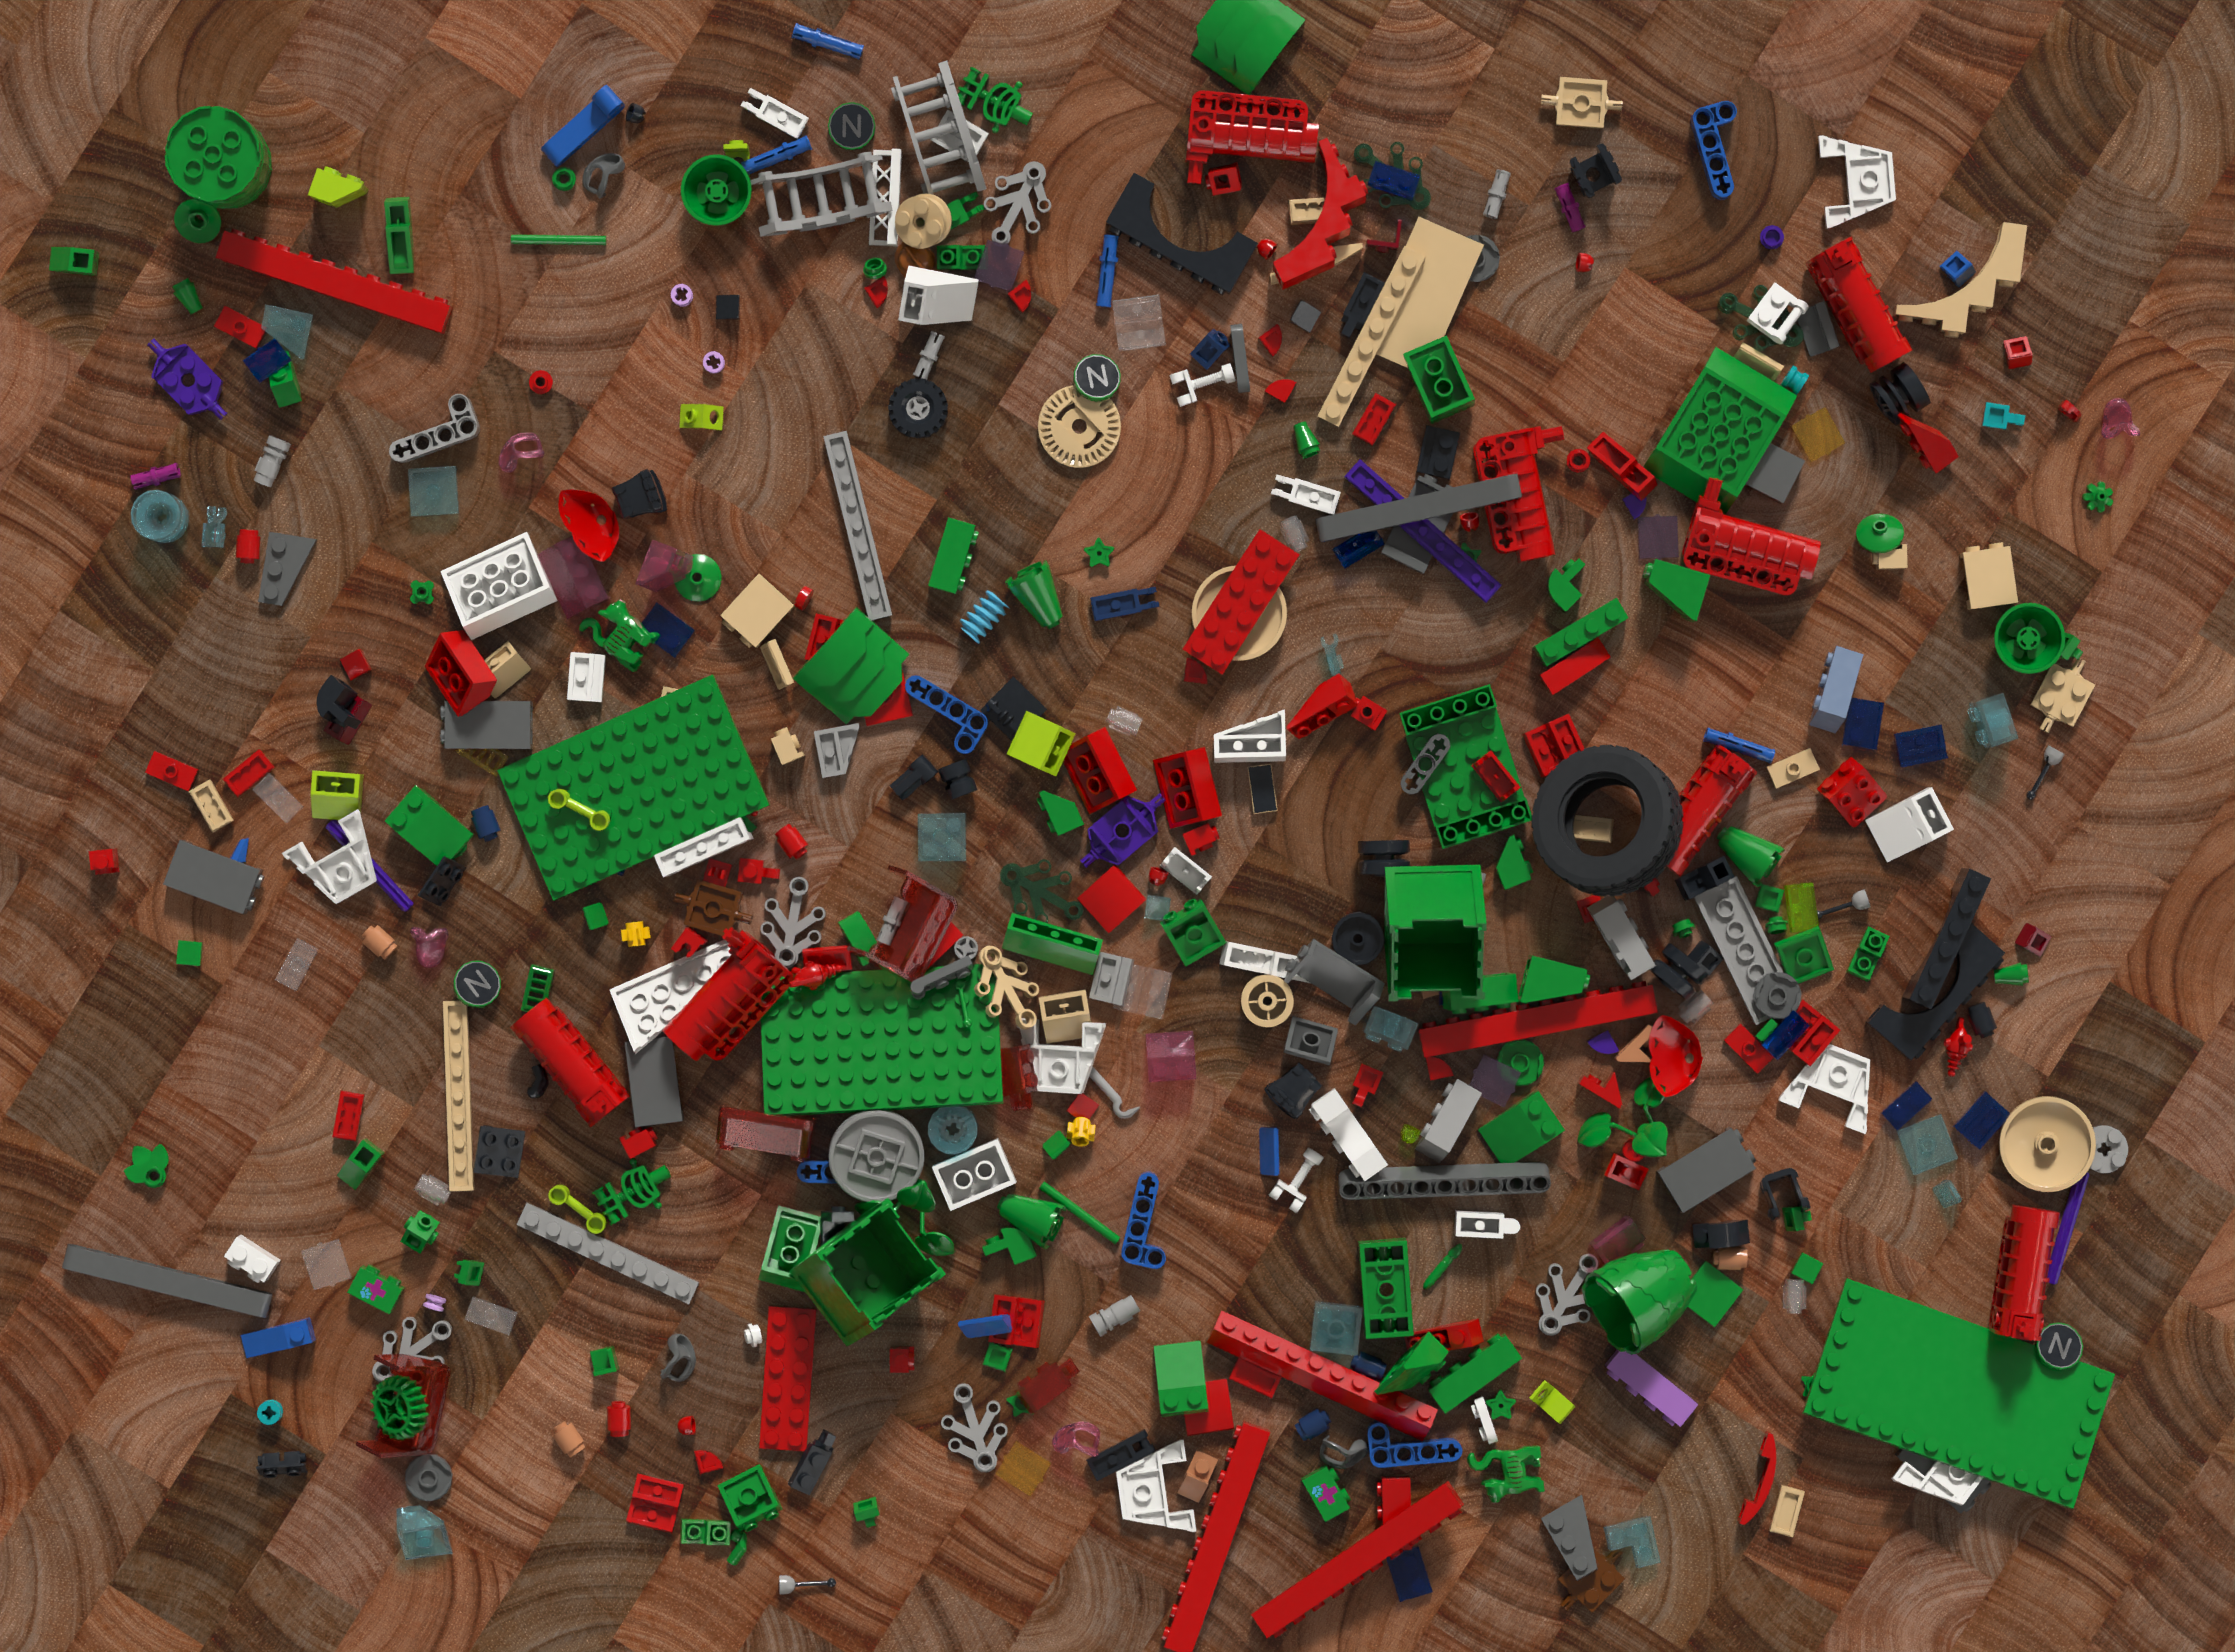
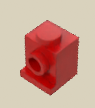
M1238 162L1209 169L1208 175H1205L1207 189H1212L1213 196L1241 190L1242 181ZM1225 174L1228 179L1221 181L1219 176Z
M1362 696L1361 699L1356 697L1358 705L1350 709L1352 711L1350 716L1375 731L1388 710L1365 696ZM1365 707L1370 708L1372 711L1368 717L1363 715Z
M1209 823L1182 834L1191 856L1196 854L1195 849L1199 848L1200 852L1213 847L1212 842L1220 839L1216 827H1210Z
M117 849L88 851L90 870H95V875L120 872Z
M640 1126L629 1132L630 1138L627 1139L626 1135L619 1138L631 1159L656 1146L655 1140L658 1139V1136L652 1126L645 1130Z
M914 1346L890 1347V1373H909L910 1370H915Z

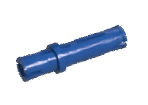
M796 23L792 38L811 43L813 47L820 46L860 60L864 45L821 32L822 29L819 28L815 30Z
M806 135L788 144L784 142L778 148L742 161L741 165L749 175L786 159L790 161L794 156L812 150V147Z
M1104 235L1102 256L1099 257L1101 269L1096 306L1111 308L1115 263H1118L1116 254L1119 236Z
M1707 727L1704 734L1703 742L1721 745L1728 750L1768 762L1769 764L1773 761L1775 749L1735 737L1733 733L1728 732L1726 734Z

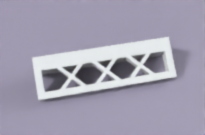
M873 150V155L891 156V166L885 172L878 166V161L873 163L872 171L876 191L881 197V202H888L885 198L889 195V202H891L893 211L889 212L883 219L878 215L870 217L869 245L898 247L895 215L900 206L902 150ZM877 170H879V171L882 173V175L879 176L878 178H877ZM883 177L890 182V190L885 195H882L877 190V183ZM875 217L880 221L877 225H875ZM881 224L888 230L887 241L874 240L875 230Z
M739 817L654 855L662 876L668 877L754 838L751 832L747 831L743 819Z

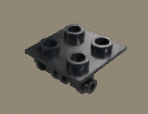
M1013 676L980 711L1013 741L1026 711L1040 717L1047 709Z
M444 856L418 896L441 906L449 898L450 891L461 880L463 872L467 867L458 863L455 859L452 860Z
M489 1125L480 1126L473 1173L518 1178L525 1131L497 1128Z

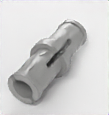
M1496 170L1492 187L1487 193L1489 197L1483 216L1498 219L1502 201L1505 200L1507 195L1505 191L1511 173L1505 170Z
M933 331L930 332L931 334L924 351L921 350L920 352L921 358L913 373L914 376L919 377L922 369H924L921 378L926 380L934 361L937 362V353L943 339H945V336L939 334L936 343H934L937 333Z
M895 896L893 897L887 915L883 917L884 923L876 939L877 941L889 946L891 945L895 931L902 923L900 920L908 904L907 901Z

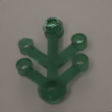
M1394 142L1390 147V153L1393 155L1394 171L1373 155V150L1368 144H1359L1355 148L1354 158L1357 162L1370 164L1388 179L1378 181L1364 179V183L1369 182L1372 185V188L1368 190V194L1372 191L1395 188L1401 189L1406 194L1393 197L1389 194L1381 195L1378 200L1381 208L1388 209L1394 205L1409 204L1415 210H1422L1429 205L1431 195L1428 189L1422 186L1421 168L1423 162L1419 157H1412L1408 163V167L1412 171L1413 186L1405 181L1402 157L1404 146L1402 143ZM1395 145L1400 146L1402 149L1398 154L1393 152L1392 148ZM1361 149L1368 151L1366 157L1360 156L1359 151ZM1413 160L1419 161L1420 167L1417 169L1413 168L1411 162ZM1418 193L1424 197L1421 202L1415 200V195ZM1383 197L1389 198L1390 204L1387 206L1383 205L1381 199Z
M1757 285L1754 288L1752 296L1757 300L1758 304L1768 290L1764 285ZM1756 290H1761L1764 295L1759 296ZM1725 293L1718 300V308L1725 314L1735 311L1749 318L1754 311L1738 302L1737 297L1732 293ZM1725 299H1731L1733 304H1727ZM1789 305L1780 314L1782 324L1789 316L1787 309ZM1775 321L1772 327L1778 330L1782 324ZM1739 324L1734 328L1732 334L1736 340H1743L1746 336L1757 334L1761 331L1753 325L1745 326ZM1794 324L1786 334L1787 338L1783 342L1788 347L1798 346L1804 338L1801 327ZM1737 329H1741L1744 335H1739ZM1790 331L1796 334L1795 338L1790 337ZM1764 335L1758 336L1754 341V348L1757 351H1764L1767 347L1778 345V343ZM1758 340L1764 341L1765 346H1760Z
M1042 859L1037 864L1022 868L1017 864L1010 863L1001 869L1000 879L1003 884L1011 888L1015 903V913L1023 915L1028 910V905L1022 898L1020 886L1029 890L1035 912V920H1037L1039 915L1046 917L1045 923H1048L1049 920L1047 914L1044 913L1041 898L1064 910L1066 917L1071 920H1077L1082 916L1083 906L1079 902H1068L1045 889L1059 884H1070L1072 875L1068 871H1062L1059 875L1033 882L1025 876L1037 872L1048 873L1051 870L1050 861ZM1047 862L1049 864L1048 870L1042 871L1040 864ZM1009 871L1016 872L1017 876L1014 880H1010L1007 877ZM1064 873L1070 877L1066 883L1060 880V876ZM1018 903L1025 905L1023 912L1017 911L1016 906ZM1071 906L1078 908L1076 915L1070 914L1069 908Z

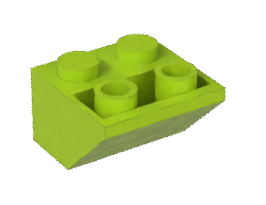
M325 166L324 170L317 168L308 196L315 201L338 208L367 194L369 189L363 185L364 181H361L360 178L347 174L346 178L341 177L342 174L339 171Z
M1026 711L1007 755L1053 776H1057L1076 733Z
M312 770V818L340 820L357 809L361 814L364 774Z

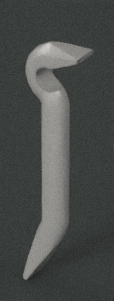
M1092 1066L1089 1077L1113 1102L1115 1115L1123 1119L1132 1117L1140 1107L1122 1112L1119 1109L1122 1103L1121 1097Z

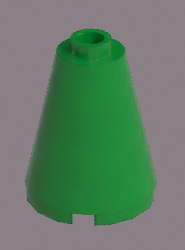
M1044 560L1043 564L1039 561L1017 572L1018 577L1013 580L1012 577H1009L1005 581L1008 589L1041 627L1047 626L1048 629H1051L1061 623L1059 619L1063 615L1047 560Z
M1730 826L1728 829L1724 827L1717 836L1719 840L1718 846L1757 888L1762 885V882L1759 880L1763 876L1768 878L1782 857L1779 854L1785 851L1784 848L1733 826Z
M1010 1193L1006 1197L1002 1196L997 1206V1209L1000 1210V1216L1044 1249L1050 1247L1046 1243L1048 1240L1053 1242L1064 1220V1217L1060 1216L1061 1211L1066 1212V1206Z

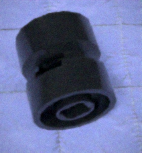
M967 759L938 769L942 782L947 783L945 790L949 801L978 790L974 778L968 775L971 770Z

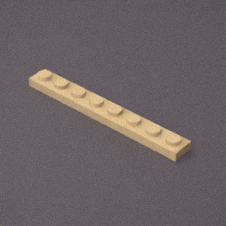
M1404 246L1318 417L1339 427L1425 256Z
M443 1001L449 1191L474 1190L468 1006L460 1001Z

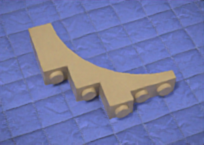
M2006 222L2000 224L1996 244L1988 261L1978 275L1963 289L1949 297L1932 303L1896 305L1893 309V316L1899 317L1898 321L1913 322V319L1922 320V324L1936 325V322H1940L1938 332H1945V337L1959 338V334L1966 333L1969 307H1972L1971 311L1986 313V309L1993 307L1996 282H1999V286L2013 287V284L2020 282L2027 225Z

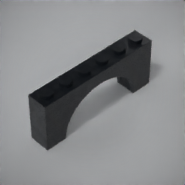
M1133 173L1106 221V225L1109 226L1108 231L1119 237L1121 234L1129 237V243L1140 249L1143 245L1150 249V255L1159 260H1162L1164 257L1171 261L1170 266L1180 272L1185 269L1192 273L1190 277L1201 284L1204 281L1212 285L1211 289L1222 296L1224 293L1230 295L1258 243L1237 231L1228 243L1211 251H1189L1174 245L1159 232L1151 216L1150 197L1155 184Z
M1961 868L1952 887L1951 901L1939 932L1917 972L1911 976L1902 996L1903 998L1922 1007L1932 1009L1992 878L1970 868Z
M1971 923L1956 955L1957 969L1954 981L1946 995L1932 1009L1928 1008L1921 1012L1905 1014L1895 1012L1880 1004L1865 1022L1907 1059H1918L1926 1050L1923 1046L1929 1039L1934 1041L1941 1033L1939 1028L1943 1023H1949L1956 1016L1957 1012L1955 1010L1960 1004L1964 1006L1972 998V990L1976 986L1980 988L1987 981L1988 976L1986 974L1992 968L1996 970L2004 961L2002 956L2005 952Z

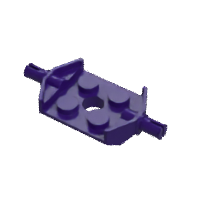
M152 339V343L149 342L147 346L157 355V360L151 377L188 415L209 410L219 420H222L223 416L228 414L218 405L223 381L187 344L166 349L155 339ZM193 374L195 383L190 387H186L182 381L184 375Z
M1159 793L1150 802L1146 803L1131 796H1126L1087 829L1092 849L1090 853L1080 860L1083 864L1090 858L1084 864L1087 868L1092 862L1100 858L1115 865H1120L1158 832L1154 812L1157 807L1166 801L1164 797L1156 803L1162 797ZM1119 824H1126L1129 827V834L1124 838L1116 834V827Z

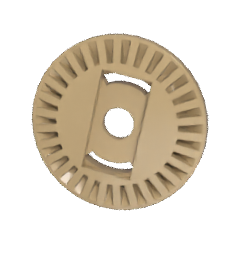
M1075 385L1058 390L1045 402L1038 419V433L1044 449L1054 460L1069 467L1085 468L1102 462L1113 452L1120 437L1121 421L1118 410L1110 398L1104 401L1086 399L1087 397L1077 392ZM1075 404V408L1066 412L1061 421L1057 420L1064 408ZM1077 419H1082L1087 424L1085 432L1081 434L1075 433L1072 429V424ZM1097 432H1102L1098 442L1092 447L1084 449V445L1090 443L1096 437Z

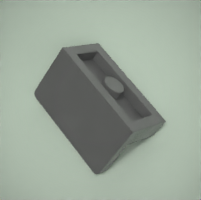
M1825 301L1809 307L1806 313L1801 314L1797 319L1810 357L1839 347Z

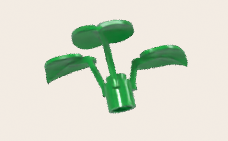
M1651 1077L1645 1079L1636 1088L1634 1101L1638 1106H1644L1643 1110L1649 1124H1642L1638 1128V1133H1635L1611 1122V1115L1609 1113L1599 1112L1584 1122L1579 1131L1578 1143L1590 1148L1601 1146L1610 1137L1611 1128H1616L1635 1137L1632 1141V1148L1637 1154L1647 1157L1667 1156V1127L1662 1122H1654L1649 1113V1107H1658L1665 1097L1657 1090Z
M918 1178L914 1186L899 1190L897 1193L898 1202L893 1207L894 1210L897 1211L902 1204L920 1211V1234L922 1236L915 1238L918 1248L927 1254L935 1256H947L955 1253L954 1243L949 1237L939 1232H925L924 1213L932 1212L936 1205L928 1184ZM864 1201L855 1204L854 1208L862 1215L882 1201Z

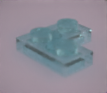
M1644 1516L1603 1527L1608 1550L1613 1551L1631 1546L1636 1568L1661 1563L1651 1516Z

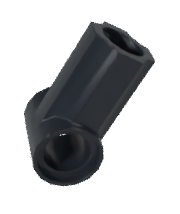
M924 754L907 767L908 770L890 785L902 801L908 798L920 785L926 784L938 773V770Z

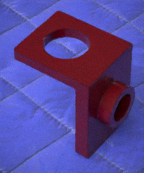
M1398 219L1395 243L1367 239L1366 246L1374 247L1375 252L1389 253V249L1398 250L1402 220Z

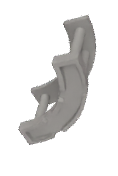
M948 61L938 63L941 73H937L936 77L900 87L898 77H893L895 87H892L891 90L895 101L900 100L925 181V183L921 184L923 194H933L934 192L970 182V184L975 183L977 192L987 189ZM939 85L940 87L945 86L947 94H943L942 98L907 108L904 96ZM945 106L947 108L952 107L955 119H952L951 123L918 133L914 132L910 117ZM951 132L955 134L960 133L963 145L959 146V149L923 160L918 142ZM959 158L963 160L968 159L970 169L966 170L967 173L930 184L926 171L927 168Z
M871 152L857 154L858 158L825 167L774 175L772 171L759 173L758 178L750 181L751 185L763 184L769 215L768 224L759 227L760 237L787 234V231L800 230V232L854 222L855 218L863 216L870 218L893 211L891 202H881V199L878 198L871 163L883 160L882 155H872ZM862 166L868 201H866L867 205L858 207V205H855L848 169ZM839 172L846 207H844V211L832 213V210H829L822 175ZM813 177L820 212L816 217L805 218V215H802L796 180ZM772 183H787L793 213L790 221H782L778 216Z

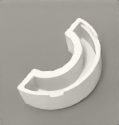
M1335 1088L1311 1104L1312 1107L1309 1111L1316 1121L1322 1120L1319 1125L1326 1135L1331 1132L1335 1138L1332 1142L1339 1154L1343 1151L1352 1163L1349 1165V1168L1356 1178L1361 1175L1363 1180L1366 1181L1388 1166Z

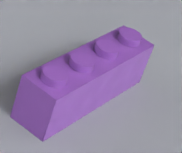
M1616 1350L1605 1364L1609 1369L1606 1373L1615 1381L1622 1379L1627 1383L1625 1389L1635 1397L1638 1393L1645 1398L1643 1403L1651 1410L1655 1411L1658 1408L1663 1412L1662 1418L1671 1426H1674L1676 1423L1681 1427L1698 1406L1693 1399L1637 1354L1631 1355L1626 1353V1351L1620 1352Z

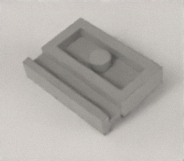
M1099 952L1089 998L1124 1006L1134 959Z

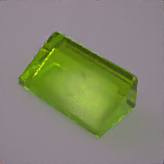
M1808 882L1785 885L1790 933L1806 931L1819 926L1814 884Z

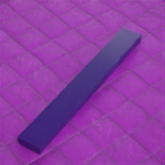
M1361 459L1344 476L1375 505L1404 499ZM1428 519L1398 525L1485 603L1502 586Z

